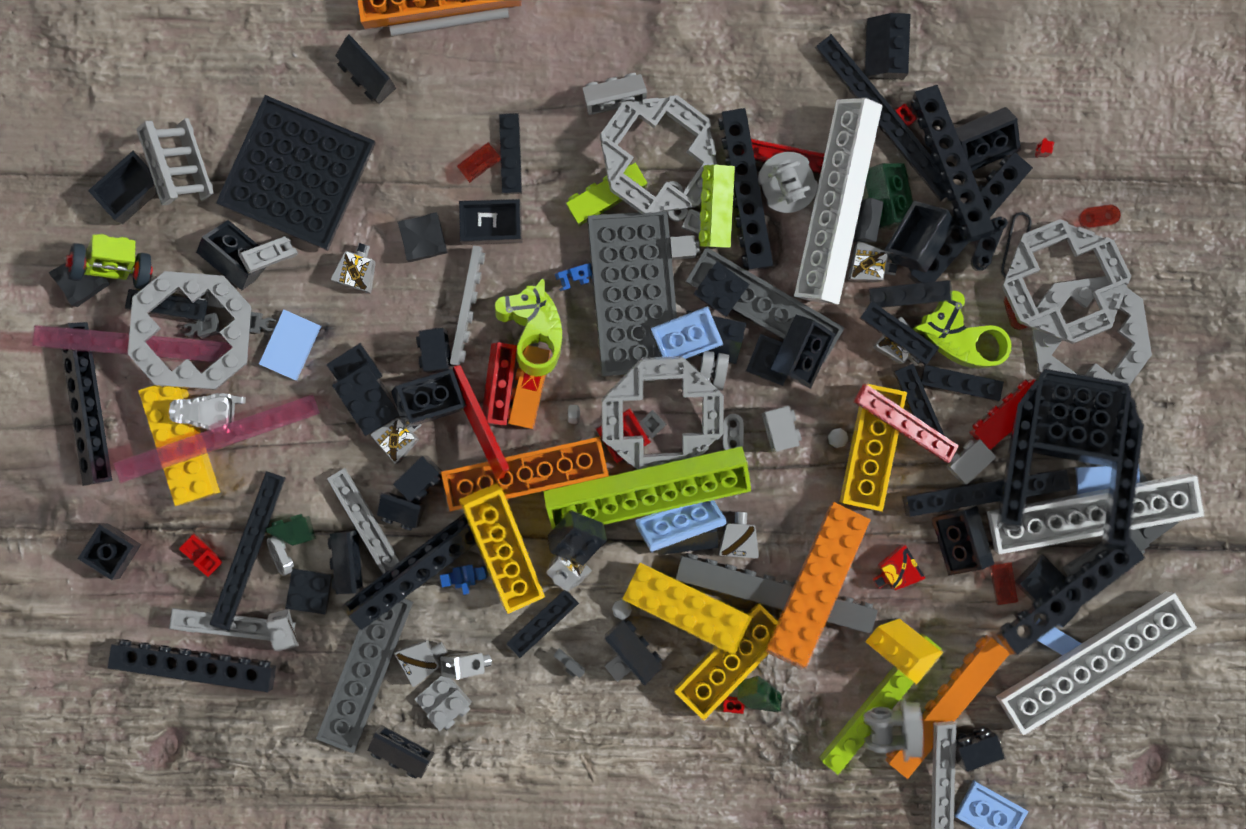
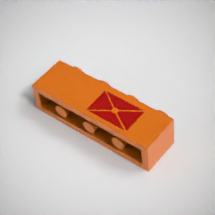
M528 345L522 354L530 363L543 364L549 361L551 351ZM517 369L515 380H518L517 388H513L511 400H514L512 408L509 407L507 419H509V424L534 429L546 375L532 376L525 373L522 369Z

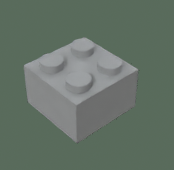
M789 406L762 413L772 452L800 445L799 441L802 439L799 429H795L793 423L796 421L793 409L790 410Z

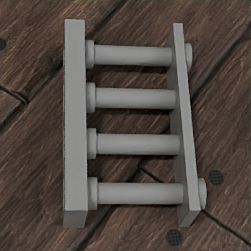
M188 118L183 119L176 128L156 130L153 121H145L136 129L161 205H169L180 194L198 193L201 201L206 200L213 194V186L209 181L194 136V130ZM162 137H180L183 147L163 149L158 139ZM186 155L189 166L171 168L167 166L165 157ZM192 174L195 185L176 187L171 176Z

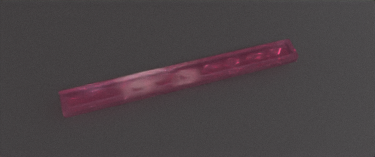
M34 325L32 343L34 347L128 355L129 334ZM152 336L146 341V344L159 358L181 360L188 358L189 360L216 362L233 348L227 342Z
M310 395L113 463L120 483H124L319 415L320 413L314 396Z

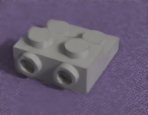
M442 675L415 698V701L427 713V717L439 731L443 728L448 730L455 723L453 719L458 715L463 717L470 710L468 706L472 703L452 678L442 677Z

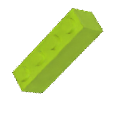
M636 162L632 165L629 164L623 173L641 187L646 188L648 183ZM606 175L603 178V182L597 185L593 183L585 188L586 191L580 195L576 193L569 197L566 205L578 226H581L587 222L588 216L600 215L623 200L610 191Z
M703 165L699 246L731 247L735 166Z

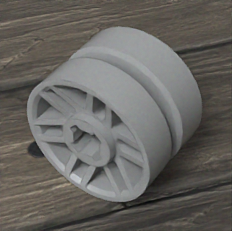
M705 351L701 360L699 372L708 381L712 380V384L721 391H723L729 355L719 353L716 361H714V352Z

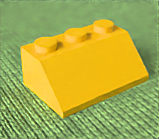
M900 618L878 626L865 641L915 684L922 679L943 653Z

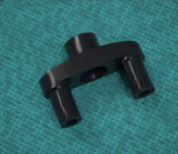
M1002 216L993 218L991 221L995 230L992 235L975 243V250L971 259V267L975 271H983L991 264L1002 232L1008 225L1006 218L1002 219ZM983 241L988 242L990 246L988 251L983 249Z

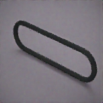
M1025 212L1016 213L1011 222L1001 266V273L1004 278L1006 277L1004 266L1016 217L1019 215L1026 216L1029 220L1027 232H1030L1031 217Z

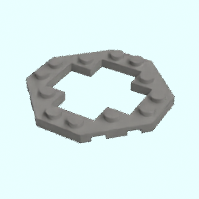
M678 95L669 96L668 98H651L636 102H623L599 135L610 191L642 215L698 207L702 202L703 165H717L714 140L710 131V119ZM667 114L696 136L686 153L702 165L683 193L666 181L655 197L623 173L634 157L619 147L618 144L637 117L655 128L662 116Z
M1059 219L1021 236L1002 288L1018 323L1074 344L1112 328L1131 274L1114 240L1095 235L1092 231L1082 227L1077 228ZM1066 239L1075 257L1094 250L1110 284L1092 293L1100 311L1068 324L1065 323L1058 306L1039 313L1023 278L1040 271L1033 255L1034 252Z
M164 271L132 298L128 355L156 386L216 390L247 364L252 307L224 276ZM179 288L193 303L207 291H210L235 319L220 331V334L233 348L202 374L188 358L171 371L146 344L148 339L161 330L148 313Z
M1106 276L1052 284L1036 308L1039 313L1056 306L1060 310L1069 297L1086 308L1094 299L1092 293L1110 285ZM1126 287L1119 309L1128 317L1117 333L1130 341L1132 346L1111 374L1094 363L1085 376L1126 382L1130 385L1152 356L1143 299ZM1032 328L1033 346L1037 358V372L1041 374L1044 369L1076 374L1052 356L1063 340Z
M682 356L641 358L601 399L602 439L637 470L701 456L716 439L718 440L723 435L724 395ZM682 378L683 398L702 397V432L682 433V452L643 455L642 436L623 437V401L643 400V380Z

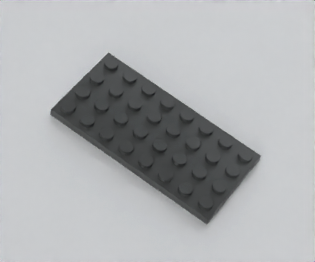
M667 211L646 215L637 212L588 216L587 223L602 377L626 375L641 358L662 357L651 328L677 318Z

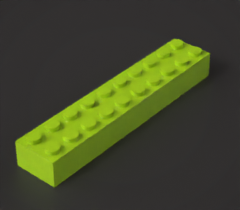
M741 446L544 491V497L553 530L570 510L602 522L605 525L751 492L747 460Z

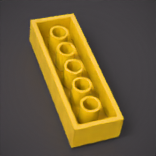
M866 384L904 409L907 392ZM860 406L858 408L839 502L883 511L899 432Z
M153 385L138 390L174 505H185L220 493L200 428L190 424L173 422L169 416L170 403L173 400L190 399L187 388Z
M496 483L459 499L498 597L507 614L544 598V593L502 488Z
M639 563L622 598L731 654L736 653L752 619L751 616L642 563Z
M758 602L747 613L752 619L736 653L731 654L714 646L674 687V692L703 721L768 655L765 649L778 621Z

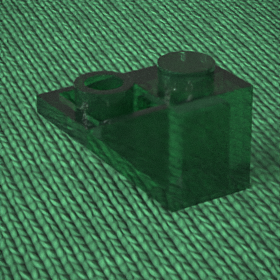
M303 514L292 516L291 521L286 523L283 520L271 523L272 527L266 528L267 533L292 546L316 539L310 517H303Z
M760 676L745 679L738 685L737 699L748 708L781 712L782 693Z

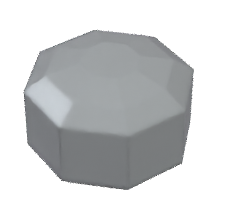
M570 405L568 407V422L570 424H577L580 420L581 411L578 405Z
M841 428L831 430L828 435L829 444L835 448L845 446L848 441L847 432Z
M620 599L615 601L612 611L615 617L622 620L629 617L632 608L629 602Z

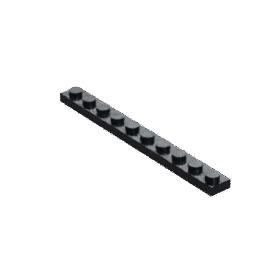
M830 34L815 49L856 99L866 98L882 105L878 126L941 202L946 198V187L939 179V169L937 165L933 164L931 155L835 37Z

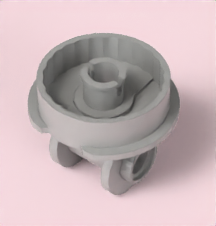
M795 152L779 153L768 159L762 166L758 181L762 185L763 194L768 200L767 204L770 208L778 212L792 213L805 208L815 197L818 184L814 180L811 168L808 166V159L803 155Z
M901 698L900 710L876 707L864 714V721L871 725L872 735L865 738V747L881 754L902 750L904 762H908L909 757H922L923 729L918 702H906L905 698ZM893 725H901V735H892Z

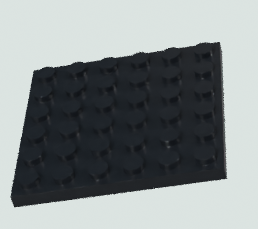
M264 95L216 204L328 251L376 142Z

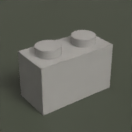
M980 439L968 441L963 446L964 450L960 454L956 453L951 462L946 466L961 484L967 485L996 458Z

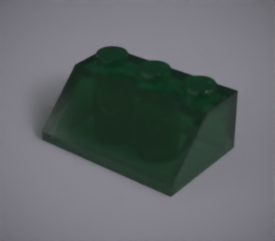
M882 163L868 168L865 182L868 198L883 202L879 229L899 226L913 203L905 163Z

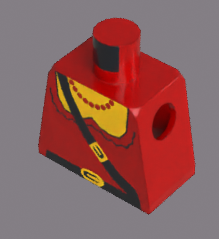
M901 544L878 564L882 573L873 578V581L878 589L889 584L893 590H898L924 580L925 576L907 546Z

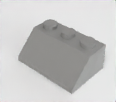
M636 73L627 74L625 78L621 79L616 77L609 78L600 84L591 82L586 84V87H583L588 116L619 109L623 102H636L647 98L642 75H636Z

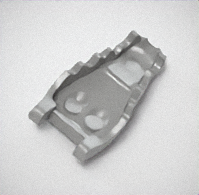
M215 393L192 399H176L170 403L169 416L173 422L190 424L216 433L244 431V425H234L235 403L245 404L246 397Z

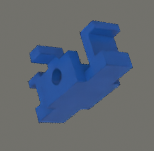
M591 263L555 274L556 280L560 279L562 288L559 289L560 292L571 288L568 281L569 278H572V281L579 280L581 285L589 283V278L586 279L587 277L591 276L593 281Z
M473 564L452 568L453 572L440 575L442 587L455 584V589L462 587L463 595L470 593L468 586L476 585V580L488 578L486 566L473 568Z

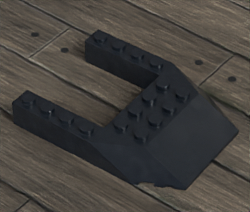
M1049 369L1042 371L1017 405L1007 454L997 528L1018 531L1022 527L1032 453L1112 467L1102 547L1123 551L1129 546L1144 424L1138 415L1137 406L1131 396L1128 383Z

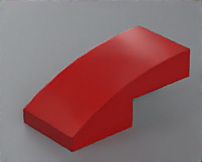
M194 533L179 547V550L194 562L193 565L207 577L222 564L221 559Z

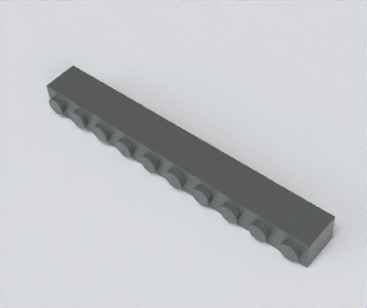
M686 553V556L681 555L675 576L676 580L776 608L784 609L795 582L783 580V583L775 581L776 577L764 574V577L756 576L755 571L748 569L741 572L736 570L737 566L726 563L725 567L717 565L718 561L706 558L705 561L698 560V556L691 553ZM842 596L841 599L836 598L827 622L872 634L878 612L877 609L872 608L873 604L861 601V604L853 602V598Z

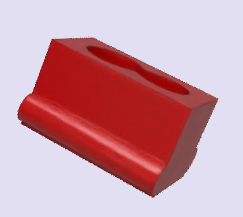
M905 103L895 110L907 127L917 120ZM904 116H908L910 121H906Z
M1047 138L1037 143L1035 157L1047 158L1050 156L1055 142L1048 141Z
M728 696L723 701V712L744 714V698ZM732 702L734 705L739 703L741 706L740 708H735L734 706L729 708L727 704Z

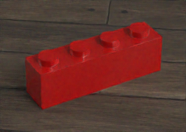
M500 342L491 344L482 408L488 424L507 425L517 345Z
M1023 380L1017 385L1018 390L1013 394L1010 392L1002 399L1003 403L999 407L995 405L987 412L988 416L984 420L979 419L972 425L974 429L969 432L975 440L980 439L991 450L1013 429L1018 403L1036 380Z

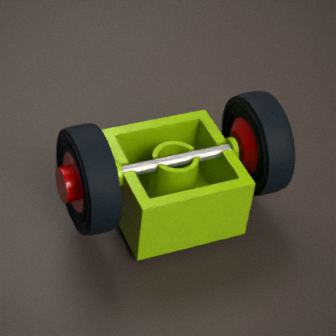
M93 234L86 252L85 245L73 243L70 253L66 257L68 279L80 281L83 272L85 275L127 280L129 273L133 274L134 288L143 289L148 285L152 277L153 267L151 266L150 254L138 253L135 259V240H129L125 237L115 238L108 237L105 234Z

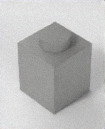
M694 235L670 237L672 260L696 257V253L699 252V241H695Z

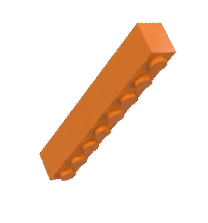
M986 635L977 641L976 649L964 657L962 666L959 669L956 668L951 673L949 682L943 684L938 689L936 698L934 700L931 699L925 705L926 710L921 715L923 729L922 757H909L908 762H904L902 750H894L886 754L887 758L885 760L905 778L908 779L933 749L934 723L955 722L1008 657L1009 652L992 637Z

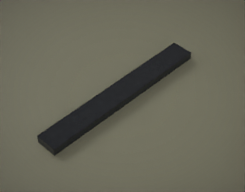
M268 471L265 472L209 625L230 631L286 477Z

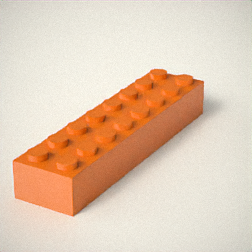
M358 0L360 21L365 29L522 6L521 0Z
M600 437L505 457L509 470L503 478L498 480L488 461L441 472L449 511L462 509L459 499L496 483L502 488L505 498L509 499L609 476Z
M835 502L829 506L765 649L766 653L801 670L807 667L871 519Z

